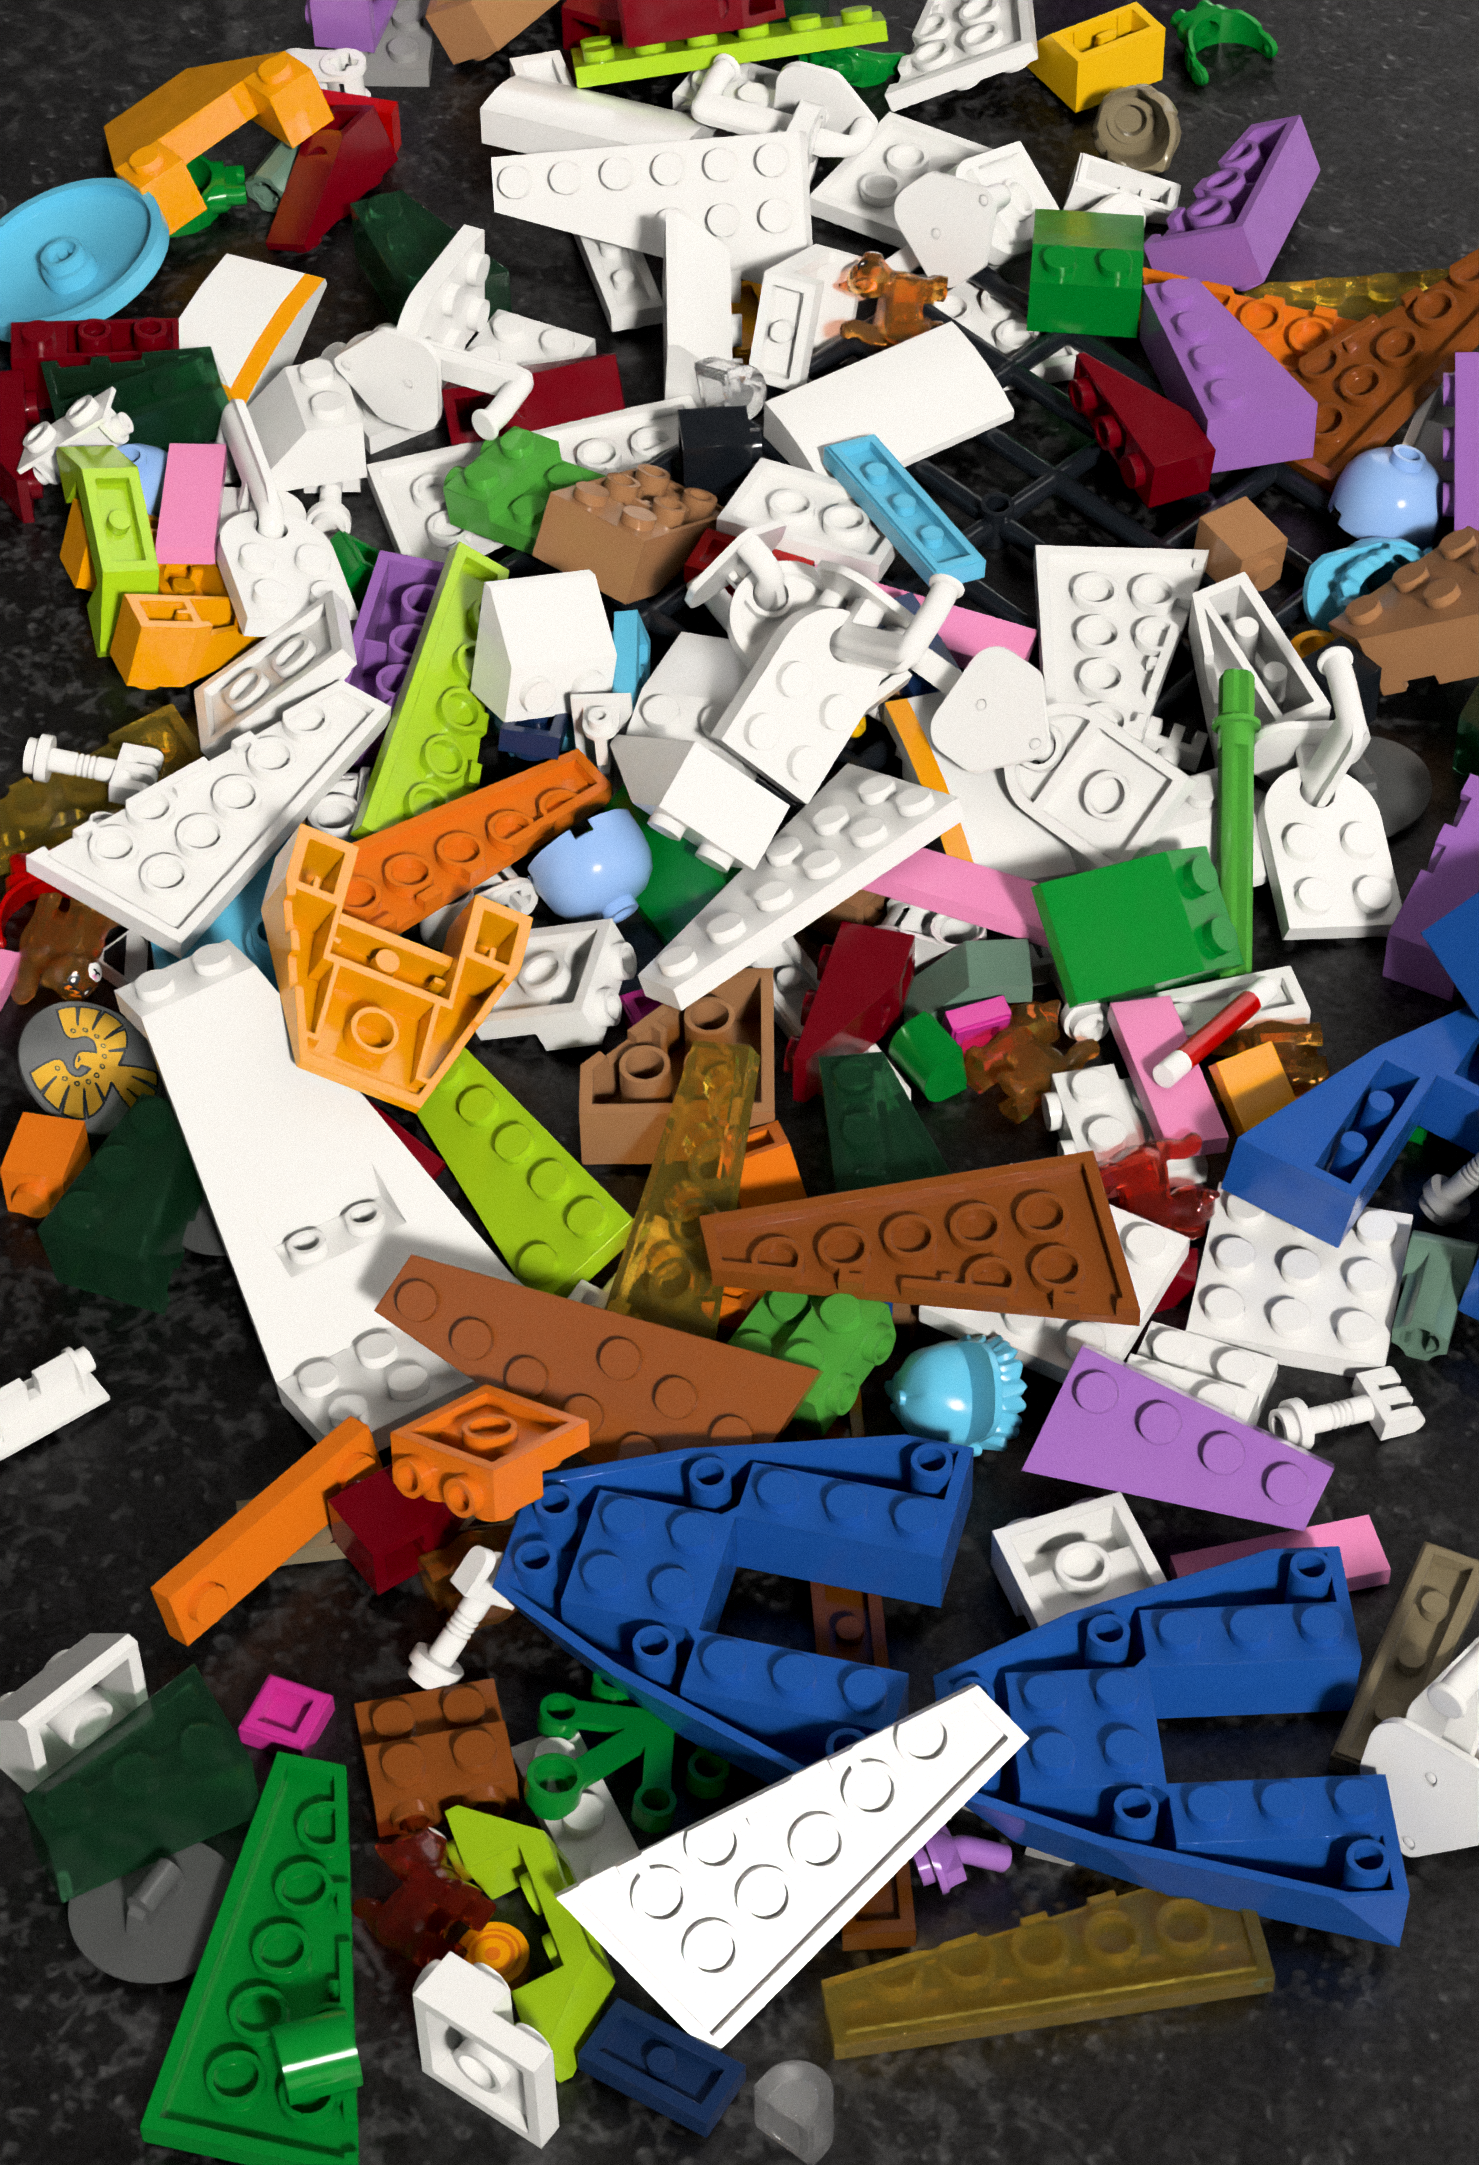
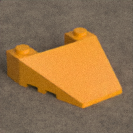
M286 51L187 68L103 127L113 168L118 179H122L142 195L149 191L154 196L168 222L170 236L208 209L186 164L250 119L293 149L335 118L312 69Z
M73 498L59 557L75 588L93 592L97 585V579L80 498ZM148 515L155 547L159 517ZM215 560L213 565L158 563V595L124 594L109 653L126 686H135L144 690H153L158 687H184L229 665L266 637L243 636L217 560Z
M301 823L275 857L261 906V914L296 1067L416 1114L457 1059L474 1032L488 1016L503 992L521 970L533 917L475 895L449 926L443 951L440 953L343 914L342 909L360 847Z

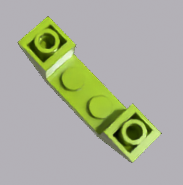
M114 445L58 447L56 458L65 502L72 503L73 498H80L97 579V585L87 604L97 657H111L109 652L124 594L158 595L159 566L138 467Z
M456 1805L444 1811L454 1839L445 1843V1847L460 1879L463 1882L474 1879L491 1900L521 1886L534 1912L538 1916L543 1913L545 1914L551 1932L542 1936V1943L555 1970L512 1991L511 1995L520 2020L515 2022L514 2026L517 2023L527 2024L547 2040L551 2050H553L555 2079L560 2084L573 2077L578 2066V2053L595 2029L616 1982L602 1945L554 1896L555 1893L577 1883V1879L570 1861L547 1833L537 1828Z

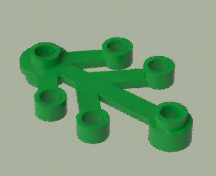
M594 1672L590 1689L594 1702L580 1701L566 1693H552L544 1697L539 1707L537 1728L545 1738L560 1737L571 1740L577 1735L579 1729L614 1733L615 1735L575 1760L558 1753H547L536 1757L527 1768L524 1785V1798L533 1813L542 1819L550 1821L565 1818L579 1806L583 1790L644 1753L642 1784L634 1794L631 1818L634 1824L643 1831L659 1833L667 1830L674 1821L677 1806V1797L671 1789L674 1734L676 1732L645 1709L626 1706L630 1703L631 1699L618 1689L605 1685L604 1683H607V1681ZM560 1714L566 1716L568 1719L558 1720L553 1718L551 1715ZM697 1745L696 1752L689 1757L684 1778L685 1787L692 1795L698 1798L714 1799L721 1796L727 1787L730 1773L729 1762ZM707 1771L715 1774L716 1776L705 1777L699 1774L698 1772ZM645 1805H657L663 1810L653 1811L646 1808Z

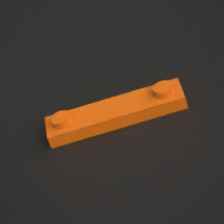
M349 1416L150 1588L171 1637L187 1647L330 1523L327 1500L336 1496L349 1483L365 1479L383 1469L368 1425Z

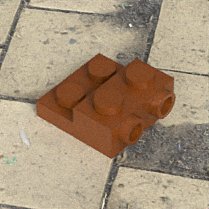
M494 1678L354 1704L379 1837L395 1834L404 1836L406 1834L418 1835L428 1831V1827L448 1825L449 1823L444 1811L456 1805L496 1817L520 1811L518 1779L506 1723L502 1719Z

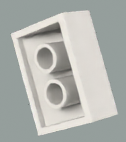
M665 211L662 275L664 400L691 394L697 408L731 406L732 392L743 391V358H733L732 347L742 346V314L731 313V303H740L741 270H730V247L679 212Z

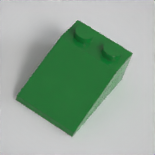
M1035 208L1026 331L1137 338L1143 277L1144 216Z
M1206 846L1165 851L1039 883L1031 887L1069 1008L1196 985L1244 965L1238 945L1237 932L1230 921L1218 884V874L1211 862Z

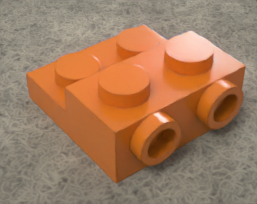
M488 1384L390 1432L393 1483L404 1496L415 1499L423 1495L427 1500L446 1503L451 1512L460 1518H468L474 1515L477 1519L487 1522L509 1519L517 1510L544 1496L543 1471L558 1467L562 1460L590 1446L588 1420Z

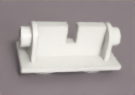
M112 386L94 398L91 395L83 396L69 408L64 417L52 424L45 421L35 426L23 440L24 450L17 468L19 474L21 475L33 467L34 475L41 484L47 485L52 483L58 485L61 483L56 458L58 447L114 445L117 448L128 442L129 434L134 431V426L126 413L120 412L116 414L111 408L116 392L115 388Z
M631 693L571 694L570 700L576 749L578 748L612 783V799L624 784L610 743L616 734L626 735L633 715Z
M68 1346L61 1350V1355L32 1370L31 1378L24 1382L18 1378L0 1388V1461L110 1400V1395L91 1374L92 1371L96 1370V1364L86 1347L82 1346L74 1351Z

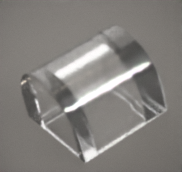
M715 356L707 357L694 363L702 408L746 405L749 420L760 412L766 399L767 387L764 376L757 368Z
M802 2060L785 2061L768 2070L754 2085L755 2124L757 2128L807 2165H815L829 2150L834 2138L833 2084L829 2076L813 2063Z

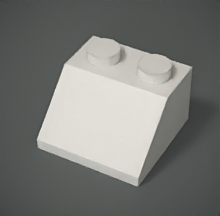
M313 359L303 364L284 367L247 407L277 490L290 491L367 478L363 421L349 383L335 367V359Z
M591 570L484 582L470 691L503 722L552 717L562 713L572 714L571 694L612 693L617 653L597 579Z
M89 1633L72 1648L56 1653L41 1672L18 1690L8 1692L0 1697V1769L44 1809L153 1723L138 1642L128 1633Z

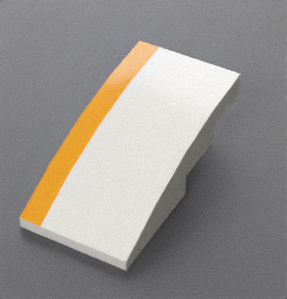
M227 253L201 284L179 317L180 360L147 374L129 412L134 423L215 444L222 411L230 400L243 399L248 407L284 367L292 366L326 289V279Z
M941 691L884 702V723L902 755V776L904 780L959 797L966 819L928 844L930 850L1036 883H1043L1076 874V868L1068 844L1026 814L1015 803L1006 785L1004 767L981 773H971L936 748L931 738V722L937 709L947 696Z

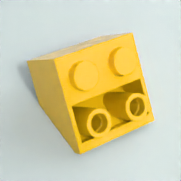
M1136 1L1049 34L1038 40L1039 59L1030 62L1027 67L1067 106L1077 113L1100 104L1103 97L1109 94L1112 89L1116 90L1119 87L1137 84L1150 85L1162 80L1166 28Z

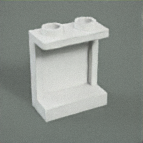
M814 244L764 271L746 379L787 391L807 384L811 356L854 328L865 266H860L858 272L857 267H854L852 271L849 269L861 260L862 262L865 260L862 256Z

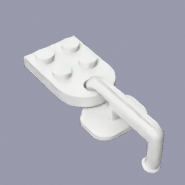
M231 399L222 411L215 444L227 445L225 484L238 482L239 476L242 484L241 487H224L216 560L243 636H269L332 589L348 607L353 634L359 613L331 542L323 532L306 521L307 513L302 502L297 497L286 491L277 490L244 400Z
M888 626L883 629L902 635L906 631L899 626ZM993 646L983 649L973 657L964 672L930 648H927L919 663L915 667L910 668L947 695L931 722V738L936 748L971 773H981L1004 767L1008 791L1020 809L1100 868L1147 856L1198 783L1093 708L1076 702H1058L1047 705L1044 679L1041 672L1005 647ZM1033 760H1036L1041 764H1034Z

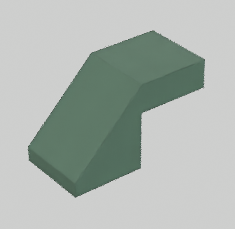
M1028 939L972 940L961 943L914 977L903 1009L904 1024L923 1011H926L942 1026L946 1011L1004 995L1007 1003L1032 1002L1033 981Z

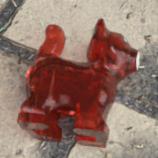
M1190 1132L1180 1139L1160 1138L1143 1144L1127 1146L1109 1159L1097 1162L1106 1195L1110 1194L1114 1189L1116 1190L1118 1205L1115 1207L1189 1237L1190 1240H1195L1205 1235L1206 1226L1215 1214L1214 1200L1220 1197V1192L1207 1189L1205 1185L1201 1184L1182 1185L1170 1192L1166 1161L1183 1160L1194 1156L1201 1149L1203 1141L1200 1135L1195 1132Z
M426 1827L418 1833L401 1835L392 1844L376 1843L374 1846L375 1851L387 1864L392 1873L403 1881V1884L391 1895L385 1904L372 1897L357 1899L352 1907L355 1917L365 1920L366 1926L373 1935L389 1950L409 1959L423 1969L435 1959L442 1961L449 1951L464 1959L468 1953V1949L458 1942H446L449 1930L458 1920L475 1931H482L496 1911V1904L481 1894L482 1890L464 1881L460 1874L448 1865L447 1839L434 1828Z

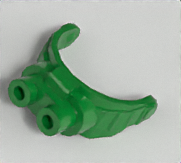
M1202 0L1191 11L1187 12L1185 9L1177 10L1170 20L1171 26L1177 30V38L1185 46L1184 61L1186 62L1187 72L1194 83L1199 86H1204L1209 82V75L1206 68L1197 60L1196 53L1207 46L1219 43L1244 44L1258 50L1268 59L1275 57L1278 53L1277 43L1271 35L1262 29V25L1255 17L1241 9H1228L1222 4L1214 5L1210 0Z
M852 46L800 54L799 61L833 69L839 72L850 85L866 88L879 85L886 81L888 76L898 74V64L902 56H906V54L900 51L892 53L874 52Z
M199 155L186 164L196 186L204 189L201 196L208 209L169 237L173 238L197 233L210 226L220 213H228L231 206L247 205L244 165L224 166L223 160L210 161L203 155Z

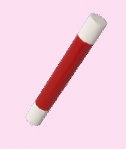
M1266 976L1259 977L1156 1065L1152 1072L1156 1083L1164 1088H1170L1276 997L1278 989L1274 981Z

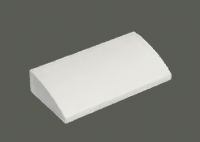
M523 74L515 75L504 81L480 108L482 143L525 154L712 138L717 130L715 127L697 122L692 117V114Z
M950 321L764 402L763 436L791 466L835 478L823 464L824 447L875 434L902 466L907 467L1014 418V409L985 360L962 331Z

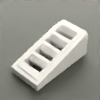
M1080 153L1068 185L1063 210L1085 212L1105 197L1120 192L1131 195L1140 202L1145 212L1146 223L1167 224V217L1178 205L1181 185L1104 159Z

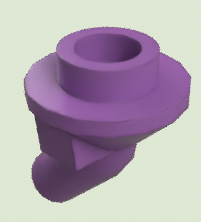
M944 1824L912 1856V1860L923 1887L936 1882L941 1894L945 1895L950 1892L952 1887L967 1880L963 1864L1003 1873L1011 1864L1012 1850L1007 1844L972 1835L960 1834L951 1836Z

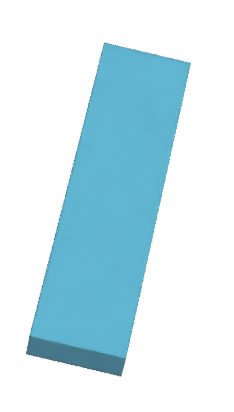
M875 434L824 447L823 464L929 588H931L929 585L930 577L934 574H946L956 578L961 583L985 577L986 560Z

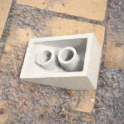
M681 632L642 687L626 735L696 741L755 781L758 774L755 770L709 737L750 673L736 655L729 639Z
M617 734L614 736L610 747L630 799L634 805L651 815L647 822L651 828L676 841H680L684 837L699 847L695 853L699 860L721 872L727 873L730 867L756 869L790 807L789 804L696 741Z

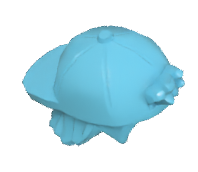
M1380 537L1360 539L1350 544L1347 548L1321 555L1310 565L1304 580L1302 596L1304 611L1308 621L1324 631H1331L1328 623L1345 612L1349 603L1361 596L1371 594L1391 580L1393 574L1399 568L1406 564L1417 562L1430 553L1432 548L1427 547L1422 552L1418 547L1403 539Z
M983 1334L975 1338L966 1335L958 1340L939 1342L918 1349L909 1355L901 1369L895 1372L892 1380H888L884 1384L887 1395L894 1402L890 1404V1410L896 1415L902 1426L911 1436L974 1448V1457L980 1456L983 1449L1004 1452L1007 1450L1008 1440L1017 1438L1020 1433L1019 1426L1022 1424V1418L1017 1413L1027 1408L1026 1402L1021 1397L1028 1387L1020 1379L1023 1363L1021 1360L1014 1359L1018 1351L1011 1347L1009 1342L1003 1340L1004 1338L1001 1335L986 1339V1336Z

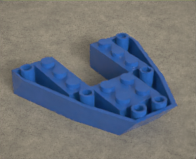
M1466 1006L1379 1045L1239 1136L1221 1189L1339 1248L1418 1126L1476 1155L1479 1152V1020L1469 1006ZM1479 1258L1457 1309L1478 1321Z
M904 1434L685 1448L543 1474L544 1496L521 1508L492 1588L564 1651L680 1736L772 1785L907 1717L909 1710V1673L716 1634L736 1568L742 1567L941 1608L972 1501L974 1448Z
M1339 1546L1268 1549L1082 1608L1056 1618L933 1676L936 1702L974 1683L1029 1737L1024 1745L964 1804V1806L1015 1843L1167 1896L1400 1947L1410 1893L1386 1774L1167 1784L1157 1719L1350 1711L1355 1699L1362 1655Z

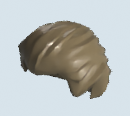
M1148 84L1119 87L1116 90L1112 89L1109 94L1103 97L1097 111L1091 133L1095 148L1104 160L1150 175L1169 170L1182 133L1177 118L1178 110L1165 94L1157 92L1155 88Z

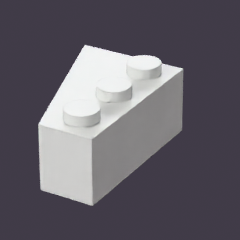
M1245 572L1192 593L1188 636L1215 768H1218V734L1212 730V720L1218 716L1219 678L1227 669H1246L1253 673L1255 677L1254 716L1261 720V730L1281 722L1329 721L1330 703Z

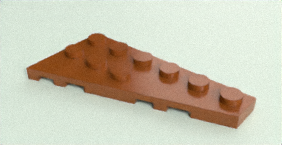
M1479 248L1449 266V276L1423 291L1416 286L1400 296L1402 304L1384 316L1378 318L1372 313L1299 358V368L1289 374L1318 402L1314 453L1312 458L1284 463L1333 494L1337 481L1346 465L1359 454L1370 449L1382 447L1443 383V372H1453L1455 370V352H1472L1479 345Z
M1093 1150L699 1216L700 1235L713 1286L828 1297L836 1293L851 1294L860 1300L1140 1326L1141 1310Z
M413 1254L410 1255L374 1310L480 1386L488 1384L588 1420L590 1446L577 1452V1454L593 1465L685 1448L776 1443L824 1372Z

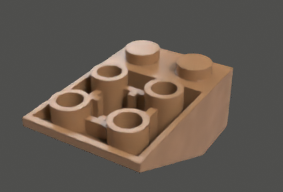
M640 464L634 469L619 473H609L602 478L588 482L580 481L576 485L550 492L532 556L562 572L591 570L596 576L600 592L626 605L657 595L681 572L707 528L716 530L717 517L725 507L717 504V497L708 491L699 488H686L670 480L671 475L665 469L655 465Z

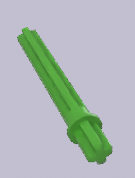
M1236 668L1225 670L1219 678L1218 716L1212 720V730L1218 734V884L1230 921L1237 932L1238 945L1244 965L1216 976L1215 980L1252 973L1255 734L1261 730V720L1254 716L1255 677L1249 670H1239Z

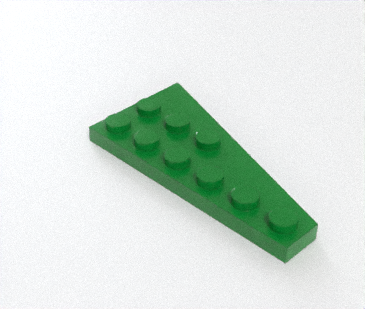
M278 1751L142 2119L140 2130L143 2142L244 2165H360L358 2087L290 2106L270 2034V2027L344 2007L356 2043L347 1766Z

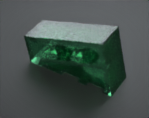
M402 190L378 194L369 199L350 203L355 255L396 326L412 290L458 233ZM490 257V268L485 280V299L490 302L488 321L498 309L512 313L509 270L492 257Z
M211 346L142 352L141 360L111 363L109 356L91 357L90 365L60 367L57 360L40 362L56 421L64 417L69 408L83 396L91 395L94 398L113 386L116 392L111 408L116 414L120 412L126 413L134 426V431L129 434V440L125 444L143 443L159 447L167 453L169 443L201 444L215 439L222 411L230 400L233 399L228 383Z
M883 1052L818 1057L817 1101L830 1194L951 1174Z
M141 1093L37 1228L57 1282L165 1315L170 1301L167 1288L173 1269L180 1268L185 1254L182 1241L188 1222L195 1221L203 1193L169 1100Z
M193 1663L23 1796L22 1802L35 1854L63 1903L152 1864L159 1858L170 1856L253 1819L259 1804V1796L252 1760Z

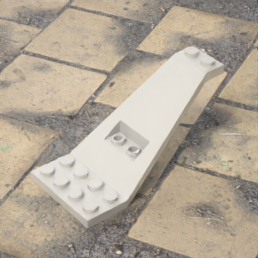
M227 939L220 943L202 946L193 955L163 969L147 971L137 977L134 982L114 990L120 1012L144 1035L149 1043L281 1403L311 1437L319 1443L345 1419L352 1416L369 1426L377 1451L379 1452L391 1446L390 1432L481 1387L374 1310L411 1254L518 1285H524L503 1265L361 1092L296 1067L280 994L258 967Z

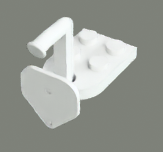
M720 53L715 57L713 65L706 73L691 104V114L697 122L740 135L797 130L806 131L809 187L819 157H854L867 149L878 128L877 118L839 72L802 61L791 62L782 68L777 78L773 109L722 95L728 83L739 79L741 71L734 57L726 53Z
M1021 141L967 158L946 173L938 171L926 173L904 188L896 198L894 215L908 244L879 265L864 270L859 301L866 299L874 292L882 290L883 280L907 277L920 267L923 268L928 278L936 285L952 288L976 275L988 263L1005 265L1032 255L1035 208L1060 209Z
M464 224L412 290L400 315L397 329L380 327L374 331L357 334L335 358L334 364L337 370L381 420L414 431L424 432L431 430L438 423L442 415V380L495 395V398L485 409L475 410L471 418L472 425L477 434L483 439L491 441L498 436L499 430L509 422L531 393L534 380L529 370L465 350L466 344L475 332H481L484 329L490 313V302L485 299V280L490 268V257L485 254V230Z
M781 519L749 528L741 533L702 573L694 577L686 585L688 591L684 601L690 608H695L701 604L707 607L728 633L733 650L749 671L752 670L778 627L795 612L815 606L825 590L816 567L798 561H778L773 555L772 551L782 540L787 528ZM729 584L735 589L733 597L725 589ZM847 605L845 610L848 611L850 606ZM908 670L899 675L882 672L878 691L864 716L907 685L912 674Z
M821 560L816 567V571L825 588L823 594L815 606L795 612L778 627L709 737L793 800L808 805L872 703L880 685L882 672L899 675L919 663L947 618L956 599L964 594L965 588L959 580L946 574L932 575L929 580L930 591L916 615H914L860 573L844 565ZM847 605L850 606L848 611L845 610ZM880 623L886 627L899 626L906 631L902 635L877 629Z
M1334 646L1326 649L1317 660V667L1320 673L1327 678L1336 715L1335 720L1281 722L1265 727L1255 734L1254 774L1271 786L1260 805L1257 827L1282 940L1388 937V933L1402 907L1378 806L1370 793L1357 780L1346 774L1350 766L1356 763L1362 756L1371 740L1352 667L1353 654L1350 649L1344 646Z
M1479 1636L1415 1698L1405 1718L1391 1717L1383 1720L1375 1727L1370 1734L1360 1763L1361 1775L1386 1774L1401 1853L1408 1857H1420L1479 1845Z

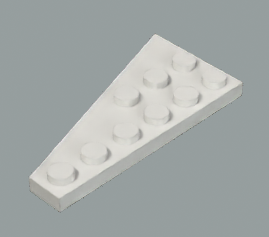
M928 0L912 34L915 46L911 54L902 56L897 69L901 77L898 83L889 84L884 96L891 111L895 112L952 90L963 91L970 89L981 80L1002 72H1017L1025 68L1030 62L1038 60L1033 0Z
M1035 545L1033 569L1040 672L1044 679L1046 704L1050 705L1058 702L1084 704L1103 714L1142 742L1189 616L1192 593L1198 591L1207 567L1209 550Z
M339 680L283 711L282 720L256 735L248 731L231 741V749L208 761L203 756L126 799L124 809L98 824L91 819L72 830V838L51 850L43 846L26 856V871L181 959L388 726L391 719V706L349 683Z
M847 763L810 800L809 804L805 805L771 840L756 869H742L637 975L645 996L678 1010H684L966 819L959 797Z
M972 1683L555 1893L554 1896L690 2036L720 2051L1024 1745L1029 1737L978 1685Z

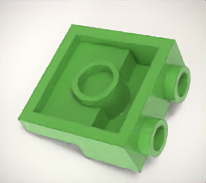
M513 426L502 437L497 436L491 441L485 440L480 450V456L466 468L462 466L453 467L445 478L443 491L451 525L532 555L550 492L576 485L580 481L588 482L602 478L605 475L562 460L558 441Z
M766 1291L727 1344L824 1371L791 1420L824 1436L838 1415L843 1416L852 1408L860 1385L874 1366L881 1365L888 1359L895 1345L897 1335L889 1305L881 1301L860 1300L851 1294L836 1293L828 1297Z

